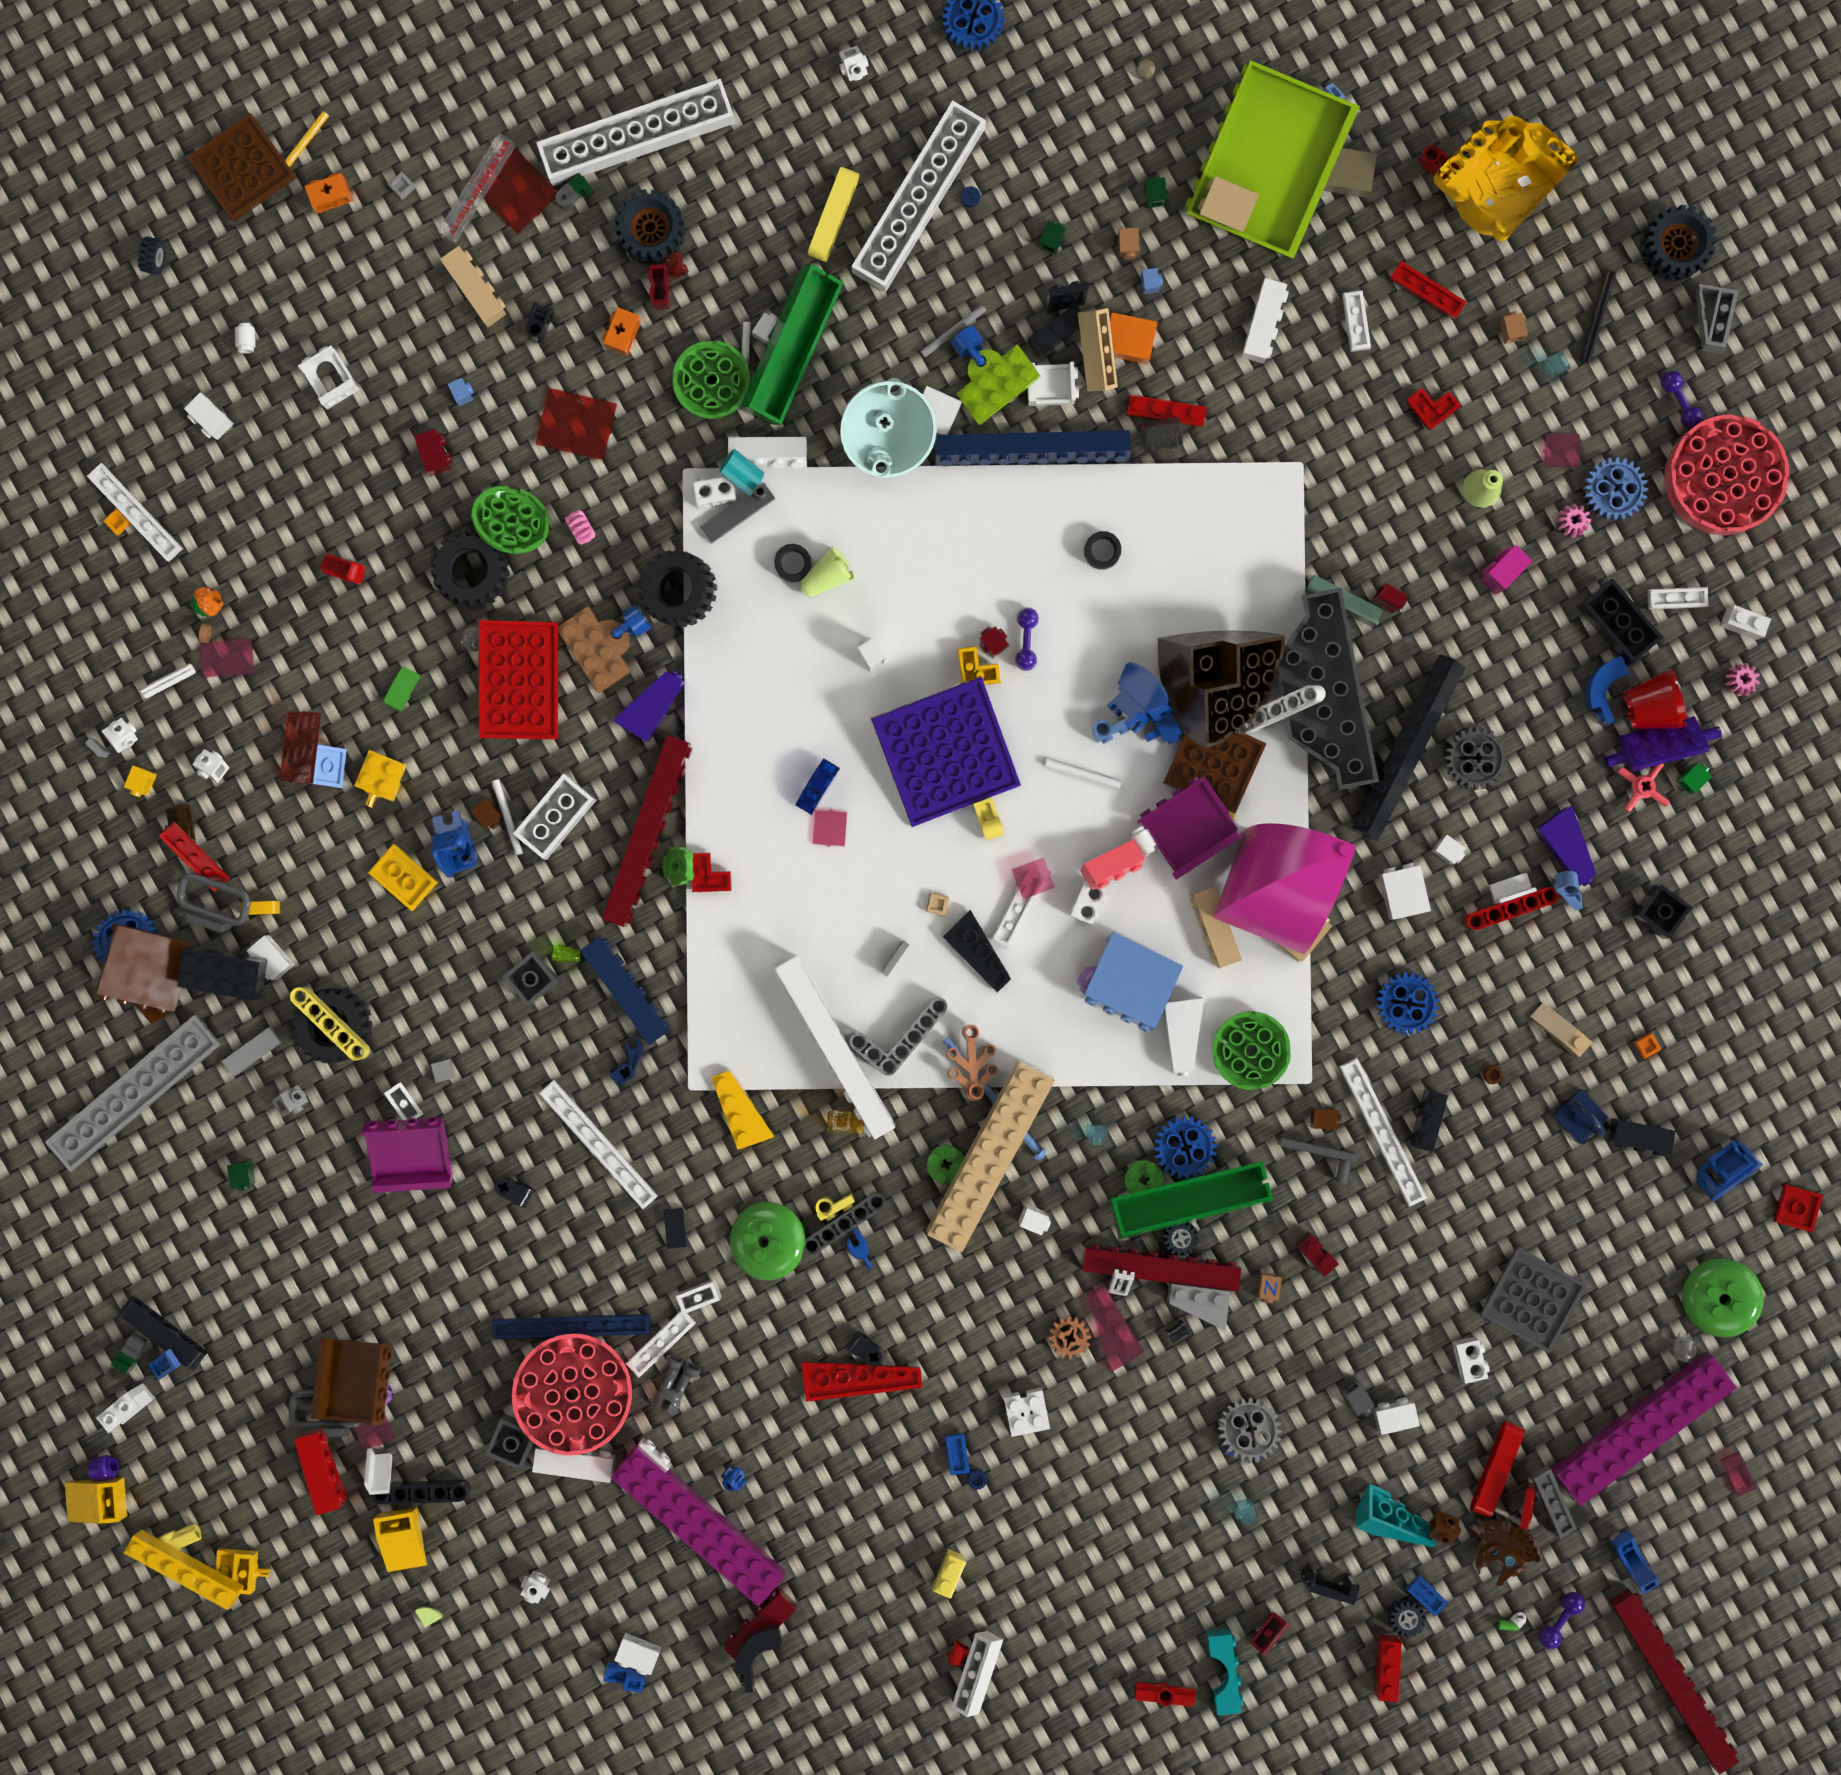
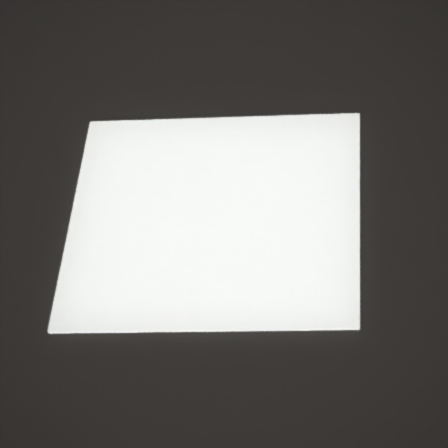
M1303 463L918 466L907 474L890 478L870 475L858 467L761 468L764 476L760 484L763 482L766 484L775 500L713 544L700 526L733 503L699 509L693 482H697V479L703 477L715 479L717 475L722 474L720 473L721 468H690L683 470V552L686 551L704 560L703 562L711 568L710 572L715 575L716 579L713 583L717 584V591H714L713 594L717 596L716 601H712L710 605L713 607L712 610L704 613L706 617L703 620L697 619V624L692 626L687 624V627H684L685 741L691 743L690 747L693 748L690 758L685 760L686 849L691 850L692 853H711L712 872L731 871L732 891L692 892V881L686 883L688 1088L690 1090H716L711 1076L727 1070L732 1071L744 1090L845 1089L843 1085L839 1086L836 1082L834 1069H829L824 1061L826 1056L823 1050L819 1052L814 1044L816 1038L813 1033L809 1035L805 1029L804 1024H806L803 1016L799 1018L795 1012V1002L793 999L789 1001L784 993V990H786L783 983L779 984L774 975L776 967L795 956H798L849 1045L851 1036L854 1033L860 1032L888 1053L931 1000L941 997L947 1002V1010L900 1068L891 1076L882 1074L852 1049L874 1088H963L955 1079L948 1077L947 1071L949 1068L956 1067L960 1070V1074L970 1081L969 1074L954 1060L946 1057V1050L948 1048L942 1041L949 1037L968 1060L966 1039L962 1036V1029L966 1025H975L979 1029V1036L975 1039L976 1061L983 1053L985 1045L991 1044L996 1048V1053L990 1056L978 1071L979 1075L982 1076L985 1073L986 1065L994 1064L997 1066L998 1071L996 1075L992 1076L987 1082L990 1087H1003L1018 1059L1053 1076L1055 1082L1052 1087L1232 1085L1218 1072L1213 1061L1212 1045L1219 1027L1233 1015L1246 1011L1261 1012L1273 1017L1284 1027L1290 1040V1062L1285 1073L1274 1084H1310L1312 1082L1310 954L1303 962H1298L1277 943L1230 925L1242 961L1218 968L1211 961L1210 954H1212L1210 946L1207 947L1204 942L1203 936L1206 934L1204 929H1200L1196 919L1199 917L1198 912L1193 910L1190 899H1192L1191 894L1216 886L1219 897L1221 896L1241 838L1177 880L1172 875L1173 869L1155 845V851L1147 856L1142 853L1145 861L1139 871L1126 873L1124 878L1119 881L1114 879L1105 887L1107 888L1106 893L1109 895L1105 904L1100 905L1098 911L1101 912L1097 923L1093 922V925H1090L1070 916L1085 880L1080 872L1083 864L1131 841L1130 833L1143 826L1141 822L1137 823L1141 819L1140 814L1147 809L1153 811L1157 808L1156 803L1164 798L1168 801L1173 797L1171 793L1177 790L1163 784L1185 735L1181 728L1182 734L1178 736L1179 740L1170 745L1168 742L1162 744L1159 737L1149 742L1146 741L1144 735L1155 730L1153 722L1150 720L1136 734L1132 730L1122 735L1118 732L1112 735V740L1104 744L1102 741L1097 743L1093 737L1092 728L1097 721L1106 720L1113 726L1128 718L1124 713L1119 717L1114 713L1118 707L1114 711L1107 707L1120 693L1118 681L1126 663L1133 662L1143 666L1161 683L1158 664V638L1204 631H1259L1285 635V647L1305 617L1302 596L1305 595ZM879 466L875 468L882 469L884 466ZM724 484L720 487L719 491L726 493L729 491L730 486ZM734 484L736 498L739 500L747 493ZM703 488L700 492V495L704 497L708 496L710 494V489ZM1099 531H1108L1114 534L1122 546L1118 562L1106 570H1098L1091 567L1084 556V547L1088 538ZM1100 539L1092 545L1091 553L1096 560L1106 562L1113 557L1114 547L1110 541ZM786 544L801 545L808 551L811 557L812 569L828 549L834 546V549L837 548L849 563L848 571L853 570L855 579L816 596H805L800 589L802 585L800 581L788 582L778 575L774 564L775 555ZM797 552L785 554L781 562L783 570L788 574L801 572L805 564L804 558ZM684 571L685 602L691 594L692 581L689 574ZM1029 607L1036 610L1039 615L1038 624L1031 629L1030 648L1037 656V663L1033 669L1023 671L1015 663L1016 654L1023 649L1024 630L1017 622V615L1020 610ZM989 626L991 629L995 626L997 629L1001 628L1007 635L1006 641L1009 643V647L995 658H992L989 652L985 654L979 646L981 643L979 639L982 636L980 633ZM868 637L870 639L876 638L887 657V663L870 672L858 651L860 642ZM976 646L979 666L999 663L1001 683L985 685L1021 784L1019 787L990 797L993 799L1004 835L987 841L985 840L973 804L911 827L871 718L961 684L957 649ZM1275 678L1271 686L1273 690L1266 703H1262L1261 706L1281 698L1277 678ZM1280 705L1278 706L1279 713H1281ZM1262 713L1261 719L1264 721L1265 715ZM1285 718L1255 732L1245 733L1267 744L1236 811V824L1242 833L1250 826L1263 823L1288 824L1309 829L1308 752L1289 740ZM1099 724L1097 725V732L1099 734H1106L1107 727ZM1047 759L1121 781L1122 783L1120 789L1047 767L1045 766ZM1029 870L1044 878V881L1010 947L1007 948L992 940V937L1026 871ZM1090 889L1089 897L1096 900L1099 897L1098 890ZM931 893L950 897L945 916L926 912ZM1087 906L1083 907L1081 910L1082 916L1085 918L1091 916V909ZM970 909L1011 978L998 993L943 938ZM1112 932L1183 965L1168 1002L1200 997L1204 999L1194 1071H1189V1075L1177 1076V1073H1172L1164 1011L1156 1029L1145 1032L1140 1030L1137 1024L1133 1022L1131 1024L1120 1020V1016L1107 1014L1102 1011V1007L1098 1005L1095 1007L1085 1003V999L1081 998L1084 993L1079 990L1080 986L1077 984V979L1085 967L1097 966L1107 944L1106 940ZM902 941L910 944L888 976L882 974L881 971ZM939 1000L935 1001L933 1009L938 1012L942 1011L944 1003ZM923 1016L920 1022L923 1026L927 1027L931 1025L932 1019L929 1016ZM968 1029L966 1032L968 1036L972 1034L971 1029ZM916 1031L909 1032L908 1039L912 1042L917 1041L919 1033ZM856 1036L853 1039V1044L861 1047L864 1044V1039L861 1036ZM1254 1045L1247 1046V1055L1251 1056L1255 1053ZM898 1046L895 1052L899 1057H903L906 1055L907 1050L904 1046ZM988 1047L987 1053L990 1054L992 1052V1048ZM870 1049L868 1056L871 1059H877L879 1051L877 1049ZM886 1061L883 1064V1068L885 1071L890 1072L894 1069V1064L891 1061ZM992 1066L988 1069L989 1073L994 1071ZM952 1070L951 1075L953 1077L956 1076L955 1070Z

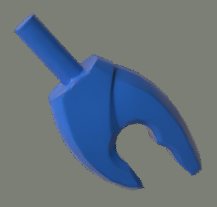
M854 1228L852 1231L859 1244L854 1246L847 1238L846 1245L848 1251L854 1258L858 1260L863 1259L870 1270L873 1266L867 1258L869 1254L867 1241Z

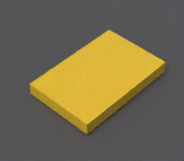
M392 844L368 872L369 875L411 911H414L438 883L436 879L396 844Z

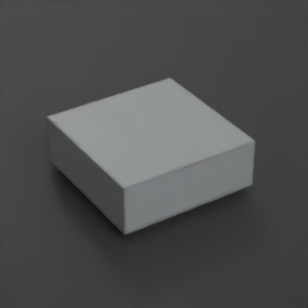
M402 171L388 184L401 200L406 198L416 188Z
M89 738L86 741L85 745L98 757L106 758L110 754L98 740Z
M451 1059L431 1064L436 1083L456 1078Z

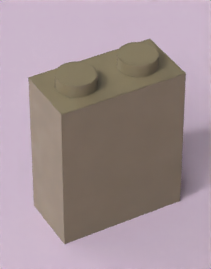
M1342 148L1323 191L1368 198L1372 189L1377 154Z

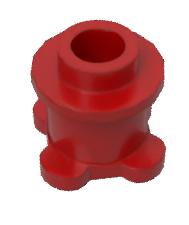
M955 1639L954 1647L946 1655L948 1662L957 1667L964 1664L963 1660L969 1655L970 1648Z

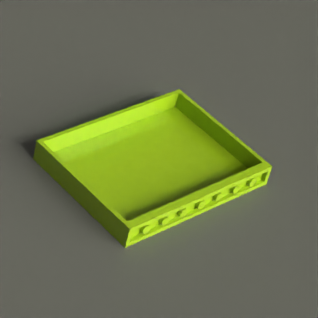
M1250 60L1249 65L1245 63L1240 75L1244 76L1241 84L1236 83L1232 94L1235 95L1233 103L1229 102L1224 112L1227 115L1225 122L1221 121L1216 131L1219 134L1217 141H1212L1208 150L1211 153L1209 160H1204L1200 169L1203 172L1201 179H1196L1192 188L1195 191L1193 198H1188L1184 208L1187 209L1186 214L1294 259L1360 106ZM1215 176L1259 194L1243 233L1200 215L1199 204L1202 198H1207L1209 191H1206L1210 179H1215Z

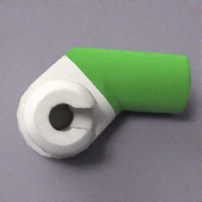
M1518 1612L1509 1620L1499 1619L1498 1629L1517 1631L1525 1624L1526 1615Z

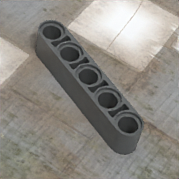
M881 1192L871 1193L853 1205L852 1208L841 1213L805 1238L804 1252L808 1255L817 1254L882 1210L885 1206V1196ZM878 1196L882 1199V1204L874 1206L871 1203V1199ZM859 1207L864 1208L866 1214L863 1217H858L855 1214V1210ZM840 1219H847L850 1225L847 1228H842L839 1225ZM829 1229L833 1232V1237L826 1239L823 1237L822 1232ZM813 1240L816 1242L817 1248L810 1250L807 1248L806 1243Z

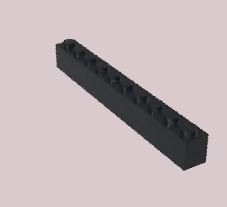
M1439 654L1378 775L1379 782L1374 783L1352 827L1362 836L1377 842L1381 837L1465 670V667L1456 659Z

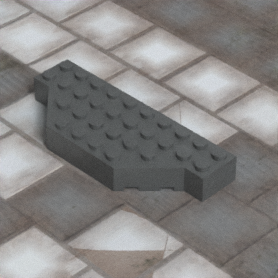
M1342 588L1303 595L1305 617L1286 643L1283 660L1279 661L1277 672H1279L1277 681L1280 696L1283 697L1305 686L1320 685L1325 690V698L1321 702L1285 718L1288 738L1336 771L1339 790L1379 782ZM1314 690L1311 691V696L1313 699L1315 697ZM1297 698L1294 699V704L1296 706L1298 705Z

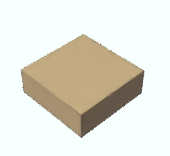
M931 893L926 912L945 916L950 897Z

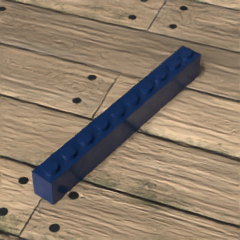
M1130 430L936 435L935 456L936 465L944 467L974 464L986 466L989 464L1007 465L1016 463L1025 465L1028 463L1130 461L1131 439Z

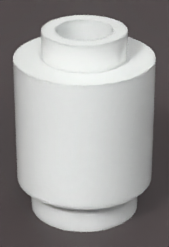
M240 323L235 327V347L238 348L239 353H253L256 347L255 328L251 327L249 323Z
M1143 826L1130 833L1131 840L1135 841L1145 856L1155 851L1154 846L1157 844L1149 831L1145 830Z

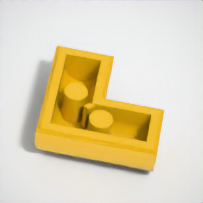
M977 646L957 649L961 683L979 676L982 677L984 685L1001 683L999 663L979 666Z

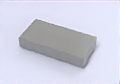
M902 941L881 971L882 974L885 976L890 974L910 944Z

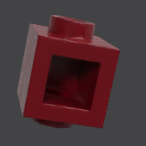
M989 626L980 633L982 636L979 639L981 642L979 646L985 654L989 652L992 658H995L1009 647V643L1006 641L1007 635L1001 628L997 629L995 626L991 629Z

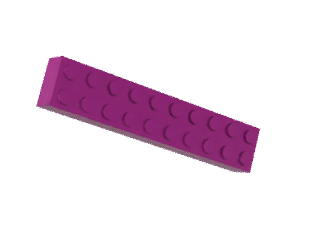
M1705 1352L1552 1467L1551 1471L1571 1498L1579 1506H1582L1737 1387L1714 1356Z
M638 1442L613 1470L611 1479L759 1607L785 1578V1569L670 1469L666 1471L638 1445Z

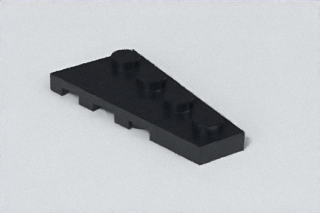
M970 909L943 938L998 993L1011 978Z

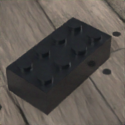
M1613 578L1602 584L1576 606L1619 657H1623L1626 665L1635 663L1664 638Z
M188 946L182 950L177 987L255 1001L262 998L267 959Z

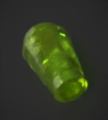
M561 944L558 946L554 945L552 961H556V963L579 962L581 951Z

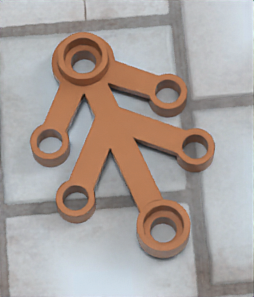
M966 1025L962 1029V1036L966 1039L968 1061L959 1054L956 1048H948L946 1050V1057L954 1060L969 1073L970 1081L960 1074V1070L956 1067L949 1068L947 1075L965 1088V1095L969 1100L978 1101L984 1095V1085L992 1076L996 1075L998 1069L994 1064L986 1065L985 1073L979 1080L977 1073L990 1056L996 1053V1048L991 1044L985 1045L983 1053L976 1061L975 1039L979 1036V1029L975 1025ZM968 1029L972 1031L971 1036H968L966 1033ZM988 1047L992 1048V1052L990 1054L987 1053ZM951 1050L955 1052L954 1057H951L949 1054ZM990 1066L994 1069L993 1073L988 1071ZM952 1070L956 1071L955 1077L951 1075ZM974 1087L977 1090L975 1095H973L971 1092L972 1088Z

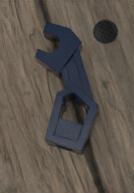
M638 1037L634 1039L637 1043L636 1048H632L630 1044L626 1045V1050L630 1057L629 1062L622 1064L610 1075L618 1087L635 1076L641 1054L644 1052V1044ZM626 1066L630 1070V1075L627 1078L621 1072Z

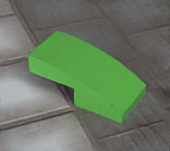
M402 666L383 703L401 712L410 699V693L419 681L420 675Z

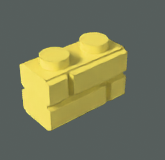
M950 1549L947 1550L933 1583L934 1592L947 1598L952 1597L966 1564V1556Z

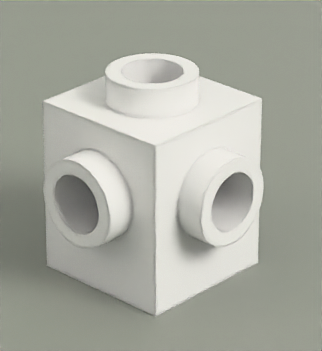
M858 46L839 52L842 61L839 64L843 76L846 75L849 81H857L862 79L863 76L868 75L866 67L869 66L865 55H862Z
M122 718L112 722L107 728L102 730L106 739L118 753L132 746L138 740L134 734L136 732L134 726L130 722L126 724Z
M205 749L196 757L193 766L198 770L196 773L205 780L210 778L217 783L229 769V766L223 761V757L215 751L210 753Z
M533 1571L530 1577L525 1576L520 1586L523 1588L521 1596L527 1602L538 1604L541 1598H546L550 1590L547 1586L551 1579L542 1573Z

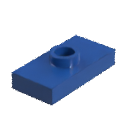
M169 1349L148 1365L156 1378L160 1380L181 1364L171 1349Z
M964 1432L945 1435L950 1475L970 1473Z
M1419 1574L1405 1587L1434 1617L1448 1604L1447 1600Z

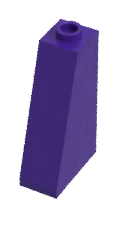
M674 670L672 672H664L614 719V722L644 741L650 742L685 684V681L681 679L683 676Z
M1571 806L1564 807L1534 830L1563 870L1576 872L1579 886L1583 885L1584 887L1593 881L1592 877L1597 873L1574 810Z

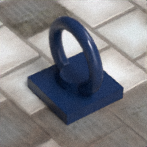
M1579 1089L1552 1114L1578 1144L1585 1141L1592 1133L1599 1137H1603L1606 1134L1602 1124L1609 1117L1583 1089Z

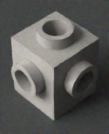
M299 1085L293 1088L287 1086L279 1091L280 1095L272 1100L281 1118L291 1112L293 1115L303 1110L302 1106L308 1102L305 1092L301 1090Z

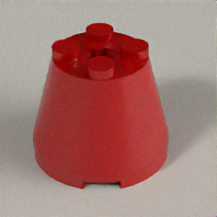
M1673 669L1664 671L1622 693L1624 703L1627 704L1629 710L1626 711L1628 722L1631 723L1632 728L1658 729L1687 726L1686 722L1683 721L1687 719L1684 700L1678 684L1675 683L1677 677Z

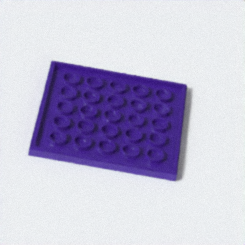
M981 676L871 718L911 827L1021 786Z

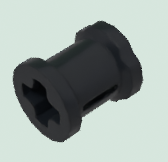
M1181 1319L1178 1324L1170 1329H1165L1173 1344H1176V1341L1183 1336L1190 1335Z

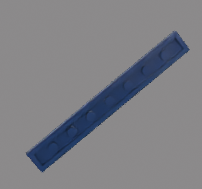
M649 1314L501 1318L492 1320L493 1339L553 1338L565 1334H583L588 1336L650 1334Z

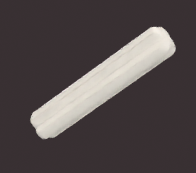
M187 664L141 688L140 692L144 698H149L195 674V668L192 664Z

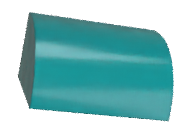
M735 448L721 463L720 473L749 496L753 494L755 487L763 479L764 472Z

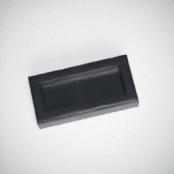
M683 1207L664 1209L667 1249L687 1247Z

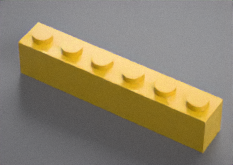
M143 1530L132 1536L124 1551V1554L226 1610L236 1603L244 1588V1585Z

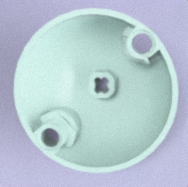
M890 378L886 381H878L867 385L851 398L841 419V441L849 459L862 471L877 477H897L916 469L927 458L936 439L937 425L934 411L924 395L915 388L902 383L898 378ZM893 385L900 386L898 391L890 392ZM883 417H886L887 421L881 424L880 419L883 420ZM884 462L885 465L882 469H876L877 463Z

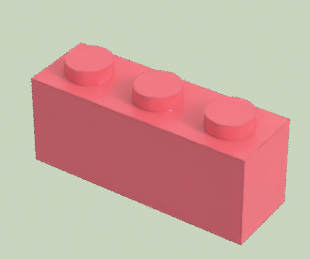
M1131 840L1084 863L1080 872L1091 890L1096 888L1103 889L1109 885L1110 881L1114 879L1119 881L1126 876V873L1139 871L1142 868L1145 857L1135 841Z

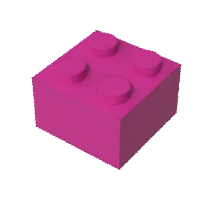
M1517 545L1511 548L1507 546L1495 557L1497 561L1494 560L1491 564L1489 563L1481 571L1483 575L1480 577V580L1497 595L1504 591L1533 560Z

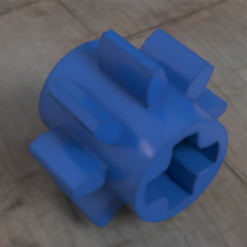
M728 1467L721 1475L724 1479L722 1481L723 1487L731 1492L734 1490L739 1491L746 1483L743 1479L745 1473L738 1467Z

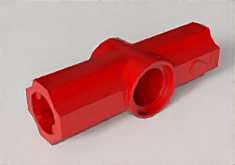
M1136 1681L1134 1699L1156 1702L1163 1706L1173 1704L1193 1707L1195 1704V1688L1173 1686L1166 1682L1156 1684ZM1163 1691L1170 1692L1167 1697L1160 1696V1693Z

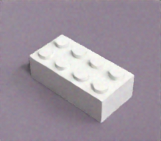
M563 774L513 834L542 859L547 860L596 802V799L569 776Z

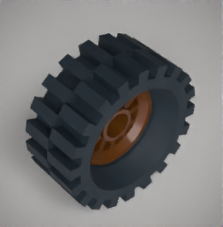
M646 189L641 190L642 195L639 196L634 192L631 194L632 199L630 201L627 197L623 200L624 207L619 205L617 209L619 216L615 215L614 221L616 226L614 227L620 245L624 252L629 254L631 259L635 260L637 258L640 264H644L645 261L649 265H654V261L663 264V259L666 257L670 261L674 258L672 253L675 251L678 254L681 250L679 244L683 245L685 240L683 235H686L685 223L679 207L676 206L672 198L668 199L667 194L661 192V195H658L657 190L651 189V194H648ZM649 226L656 227L653 232L646 231Z
M1680 205L1677 209L1676 206H1672L1667 211L1661 212L1643 232L1645 236L1640 241V244L1644 245L1640 249V254H1646L1643 262L1644 264L1650 263L1651 266L1648 270L1651 273L1657 270V277L1661 278L1667 275L1666 280L1671 281L1676 277V281H1679L1684 277L1686 279L1691 277L1712 258L1711 255L1716 250V247L1713 245L1717 242V236L1712 237L1716 232L1715 226L1710 228L1709 224L1712 222L1710 217L1706 220L1702 217L1705 212L1701 210L1696 213V207L1690 206L1687 210L1686 205ZM1673 241L1678 242L1680 248L1675 247Z

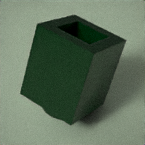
M1149 177L1144 183L1146 207L1166 206L1168 197L1165 177Z
M1048 221L1038 248L1057 255L1066 232V228L1063 227L1064 225L1058 221Z
M252 1160L227 1165L231 1189L238 1188V1191L250 1189L249 1185L256 1183Z

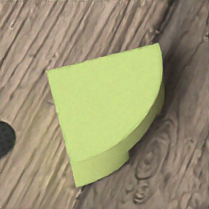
M422 1606L415 1610L424 1627L443 1617L439 1610Z

